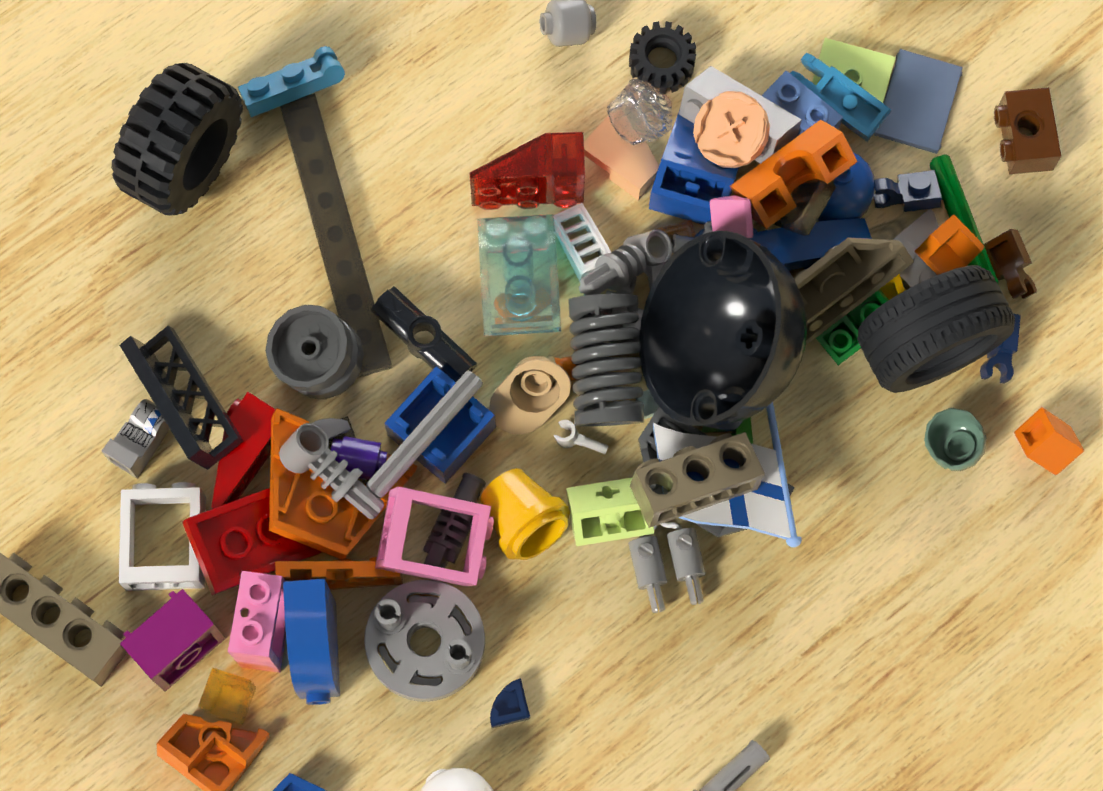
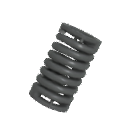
M596 294L570 298L568 300L569 317L574 321L570 325V332L575 336L570 342V346L575 350L571 356V361L577 365L572 370V376L578 380L572 387L573 392L580 395L573 402V406L577 409V411H574V426L594 427L644 423V404L639 400H624L642 397L643 389L641 387H615V385L640 383L642 381V374L640 372H607L634 369L642 365L639 357H607L639 353L641 345L638 342L610 343L607 341L637 339L640 336V330L636 327L601 328L636 323L639 320V314L633 311H638V296L633 294ZM627 307V312L612 313V308ZM606 309L607 314H601V310Z

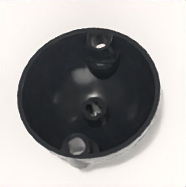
M729 231L705 233L687 242L676 251L662 267L651 287L640 326L639 344L641 345L639 356L642 363V373L647 388L658 406L676 421L693 426H706L733 431L740 426L743 420L761 412L777 399L794 378L802 361L806 346L807 316L796 281L789 270L766 247L738 233Z

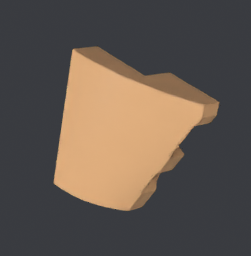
M624 103L605 118L580 146V153L609 173V180L638 201L655 181L659 164L630 109Z

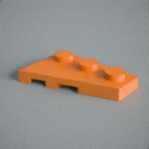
M372 557L369 561H353L349 559L333 561H275L276 575L283 576L285 581L325 579L330 590L403 584L402 573L375 568L377 557Z

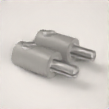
M675 522L662 523L663 527L676 529L667 534L677 581H686L692 605H697V601L698 604H701L704 599L699 578L705 576L706 572L695 528L682 529ZM640 536V538L628 543L638 588L640 590L647 589L653 613H658L657 603L659 612H663L665 605L660 586L667 583L658 539L656 536Z

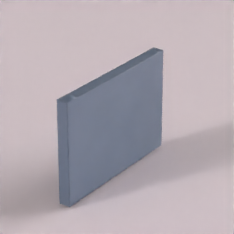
M900 49L896 55L897 60L884 100V104L891 109V112L874 133V136L937 154L941 149V140L959 78L962 76L963 67Z

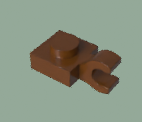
M1009 229L984 244L997 280H1006L1009 293L1013 299L1019 296L1022 299H1026L1037 293L1033 280L1023 270V268L1032 264V261L1018 229Z

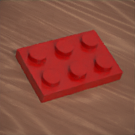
M270 488L182 521L212 596L239 586L242 571L269 574L276 571L275 561H303L322 553L319 550L269 531Z

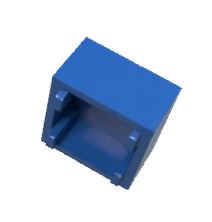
M436 366L384 423L387 436L400 446L456 382ZM472 396L416 460L446 484L496 428L495 414Z

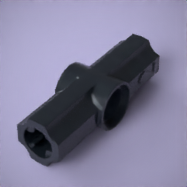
M395 286L389 290L387 289L371 308V312L407 345L408 350L413 356L422 359L432 369L437 366L455 382L466 371H473L477 367V362L441 330V326L436 319L426 316ZM420 331H428L434 336V339L430 343L422 344L417 342L414 336Z

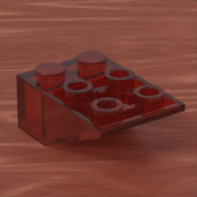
M583 132L544 133L470 172L472 206H479L484 210L499 209L502 205H517V207L522 209H532L538 207L539 204H554L557 207L569 208L577 203H584L585 160Z

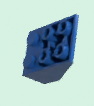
M678 113L651 190L649 209L704 225L707 221H711L710 200L731 196L732 189L730 185L736 181L740 167H720L706 159L695 142L693 134L694 123Z

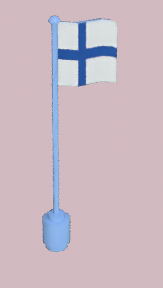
M753 228V233L758 232L755 228ZM772 402L766 407L773 449L751 444L765 472L758 490L679 517L680 519L697 524L750 529L785 539L787 545L792 548L798 547L801 544L802 538L797 537L775 410ZM653 423L659 462L672 458L677 451L685 447L695 446L698 449L709 445L716 438L714 436L682 433ZM732 459L723 460L730 468H740V465ZM697 472L687 473L689 478L694 481L704 480L702 475ZM662 486L663 494L668 493V491Z

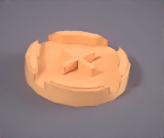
M726 91L720 93L719 96L712 100L709 99L702 105L695 118L693 134L700 152L706 159L720 167L738 168L750 164L762 153L769 139L770 123L767 112L756 99L743 92Z

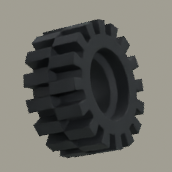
M659 21L653 22L651 30L647 25L642 27L641 35L636 33L630 46L629 67H631L630 73L632 78L637 77V84L640 87L646 83L647 91L653 93L654 87L660 88L659 94H666V88L669 87L672 93L678 91L679 84L684 87L688 83V77L691 78L696 60L695 42L691 43L692 36L689 32L683 35L684 28L680 25L675 30L671 29L672 22L666 21L665 28H660ZM663 47L672 50L677 60L669 68H658L650 63L648 55L653 49Z

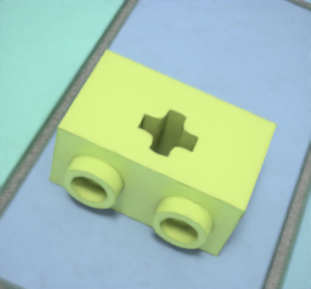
M633 477L566 488L568 507L570 509V522L576 546L654 534V526L648 527L631 490L630 484Z

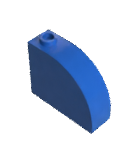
M325 579L283 582L285 630L289 667L295 693L300 699H306V704L308 705L331 703L330 697H340L336 601Z

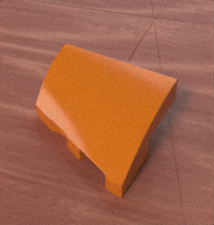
M183 714L157 742V756L203 791H230L270 738V733L259 728L258 732L232 728L233 723L224 721L210 723L204 721L201 717Z

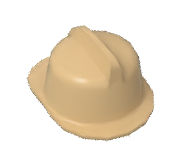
M551 355L547 358L543 356H530L518 362L513 371L496 388L490 398L489 410L495 414L496 425L501 430L510 434L523 435L537 430L570 395L571 381L568 373L560 365L556 364L555 359Z

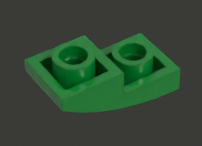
M880 289L816 337L817 341L838 366L861 349L857 340L861 323L877 308L889 301Z

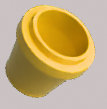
M511 469L499 475L481 494V504L491 506L489 516L493 517L494 520L493 527L499 537V548L508 559L527 560L541 554L563 535L568 526L570 509L560 497H553L525 474L522 469Z

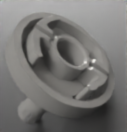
M416 580L394 588L376 604L366 625L365 650L374 674L391 692L413 701H437L457 693L473 679L484 656L485 632L477 608L463 592L440 581ZM413 594H421V595H422V594H432V595L440 596V597L438 598V597H433V596H419V595H414V596H411V597L409 598V602H410V603L407 602V598H408L410 595H413ZM455 606H458V607H459V609H460V610L463 612V614L465 615L467 621L471 624L472 633H471L470 625H469L468 623H466V621H465L463 615L460 613V611H459ZM431 628L439 633L441 644L434 654L421 656L411 649L410 640L417 630ZM385 643V644H386V647H387V649H388V651H389V653H390V655L393 657V659H394L397 663L400 662V664L397 665V664H395V663L392 661V659L390 658V656L388 655V653H387V651H386L385 646H380V647H379V652H380V655H381V657H380L379 654H378V646H379L380 644ZM418 674H419L420 676H425V677H439V676H442V677H443V682L441 681V678H436V679L420 678V677H418Z

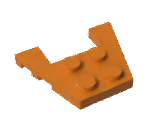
M276 408L271 418L269 531L344 560L387 507L390 490L380 498L384 502L383 509L375 518L369 519L344 497L335 502L331 498L334 489L329 485L324 490L321 487L323 479L319 476L315 480L311 479L310 475L313 472L311 469L304 473H294L288 470L280 460V448L301 425L310 421ZM412 464L391 489L403 487L415 473L417 465Z

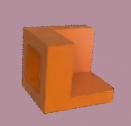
M953 214L931 233L914 252L936 275L967 266L985 247Z
M1043 407L1014 431L1026 456L1054 475L1059 474L1085 451L1071 426Z

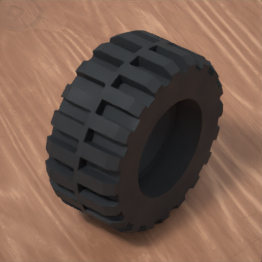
M178 63L163 69L162 74H157L151 80L148 88H144L139 95V100L130 109L126 123L121 127L119 132L120 138L115 144L113 151L115 158L112 160V176L119 189L167 216L187 212L188 208L194 207L198 203V199L208 192L209 186L213 181H216L221 173L220 170L223 164L227 162L230 156L229 152L236 142L237 130L242 122L240 115L243 113V105L237 90L228 83L189 63Z

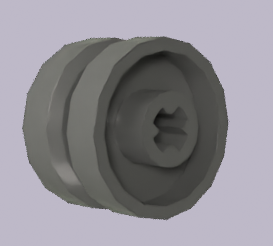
M302 305L288 310L278 318L268 334L265 350L269 367L277 378L301 394L314 399H328L341 395L352 386L362 370L364 357L361 340L352 327L341 320L335 313L318 305Z

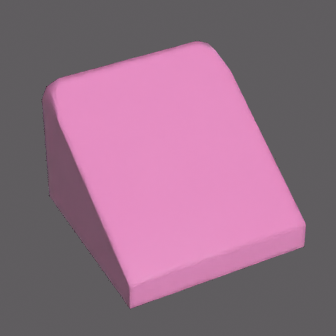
M733 195L710 200L712 232L729 231L741 234L747 238H753L751 202L749 199Z

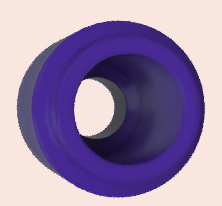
M344 436L343 440L334 438L331 446V451L337 452L335 460L338 463L344 459L348 462L345 468L348 472L356 468L363 472L358 479L370 480L387 460L388 452L381 451L380 442Z

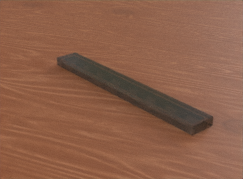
M315 93L284 104L280 108L338 317L350 325L361 340L364 357L362 370L357 377L359 378L392 369V364L380 321L371 312L374 300Z

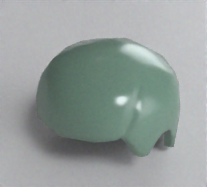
M949 408L936 413L928 422L924 441L929 454L938 465L951 471H963L975 466L985 454L987 437L982 425L972 413L967 410Z

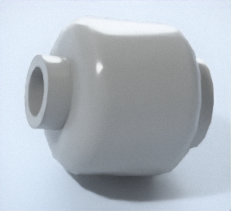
M551 0L547 4L545 13L540 14V30L557 47L585 44L589 40L590 35L594 34L596 30L594 8L588 5L585 0Z

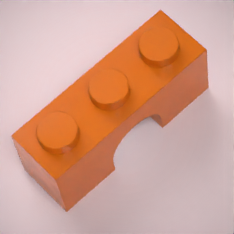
M819 120L730 185L735 195L749 199L751 202L752 219L767 229L797 207L791 197V193L796 187L814 179L822 180L828 184L858 161L843 132L823 120Z

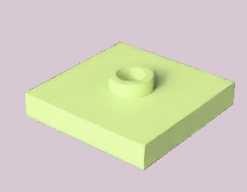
M825 38L819 60L829 67H835L879 101L884 102L896 57ZM814 74L812 83L817 85L821 77Z

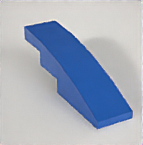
M865 218L798 224L753 233V238H749L766 247L789 271L799 268L808 269L820 260L830 248L839 245L847 238L872 239Z

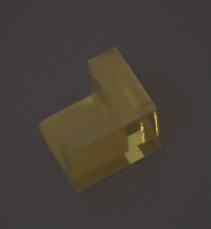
M212 667L199 702V707L207 714L243 725L257 687L249 679Z

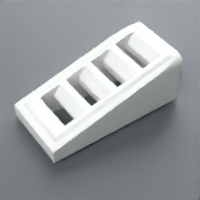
M583 203L548 218L579 281L595 270V264L599 257L611 253ZM579 215L581 222L565 229L562 227L561 223ZM584 228L586 229V234L573 240L569 239V235ZM590 240L592 241L593 245L578 252L576 251V246ZM598 252L599 257L583 263L582 258Z

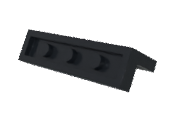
M168 325L146 344L130 336L119 345L189 460L208 470L244 441L172 327ZM167 342H170L173 346L170 361L159 362L154 353ZM178 370L188 371L190 374L187 390H176L174 387ZM195 398L205 399L208 403L204 419L193 418L191 415ZM212 427H222L229 437L212 449L209 444Z

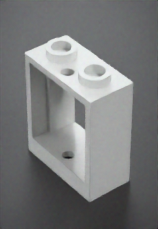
M177 482L172 484V488L156 489L154 484L140 483L134 484L132 489L121 490L119 584L126 591L205 588V578L190 541L189 565L134 567L135 505L190 503V517L206 512V496L200 487H195L194 483Z

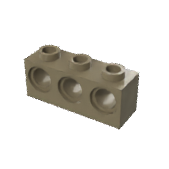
M727 433L716 437L709 445L696 449L695 446H688L677 451L672 458L660 462L658 459L643 462L635 470L630 487L650 528L758 490L765 472L746 433L735 436ZM732 459L740 465V468H730L723 460ZM697 472L702 475L704 480L694 481L689 478L687 473ZM650 485H661L668 493L657 494L651 490Z

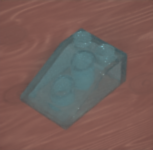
M554 214L477 219L484 336L561 332Z

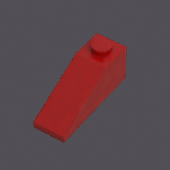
M247 392L242 400L236 399L227 411V415L244 441L218 463L212 509L238 500L271 454V418L276 409L250 392ZM225 430L223 432L222 442L229 437Z

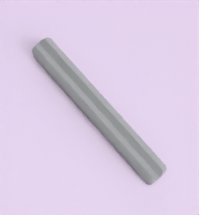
M466 371L367 482V488L374 495L382 498L483 384L482 380L472 371Z

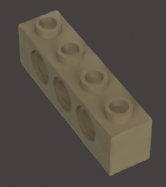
M0 553V614L101 687L127 653L120 645L124 632L108 620L102 626L90 618L94 610L76 597L69 603L59 595L63 588L44 575L40 581L28 573L32 566L15 553H12L9 558ZM20 585H28L29 593L27 597L22 601L14 602V590ZM52 607H60L58 620L52 624H44L43 618L46 611ZM84 629H90L92 632L90 642L84 647H76L74 643L76 635Z

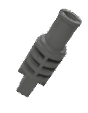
M463 473L462 480L453 498L477 503L486 483L483 479L473 474ZM441 509L423 548V551L428 553L424 564L446 568L448 562L455 564L470 532L473 516Z

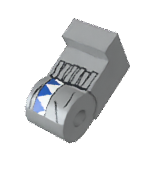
M148 399L142 400L114 440L110 438L102 449V453L108 461L137 479L170 429L155 403Z

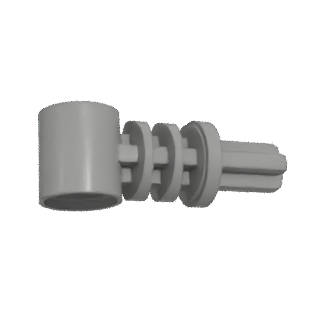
M657 229L628 237L618 249L604 254L597 259L595 270L580 279V293L596 295L606 289L619 291L629 281L643 272L648 276L649 288L651 290L662 267L672 255V243L669 236L664 231Z
M327 418L301 425L280 448L279 457L282 464L294 473H304L311 469L313 471L310 475L311 479L315 480L319 476L323 479L321 487L324 490L329 485L334 489L331 498L335 502L344 497L367 518H375L383 509L384 502L358 480L363 473L361 470L356 468L348 472L345 469L348 462L344 459L338 463L335 460L337 452L331 451L328 448L330 439L342 435L351 429L348 421Z

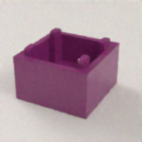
M183 589L177 594L171 591L168 594L171 599L132 633L128 630L125 631L123 635L126 638L120 643L148 677L165 692L226 639Z

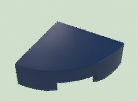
M521 678L507 684L496 697L490 713L492 729L530 719Z

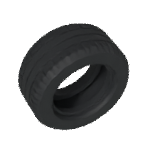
M970 265L939 274L890 299L861 323L857 340L880 386L890 392L899 393L916 389L944 378L988 354L1013 333L1015 316L992 273L978 265Z

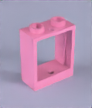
M403 487L391 489L375 568L466 587L477 585L478 579H482L486 569V556L482 555L484 542L489 540L493 530L494 520L493 517L489 516L491 506ZM412 503L473 516L463 572L401 559Z
M242 571L228 647V653L241 668L278 673L281 671L286 641L283 582L285 580L283 576ZM245 608L249 609L247 617H242L241 611Z

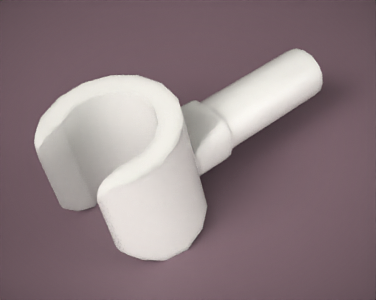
M569 420L558 422L563 429L572 431L570 436L566 438L554 435L561 447L570 448L576 444L606 454L608 445L578 433L574 424Z

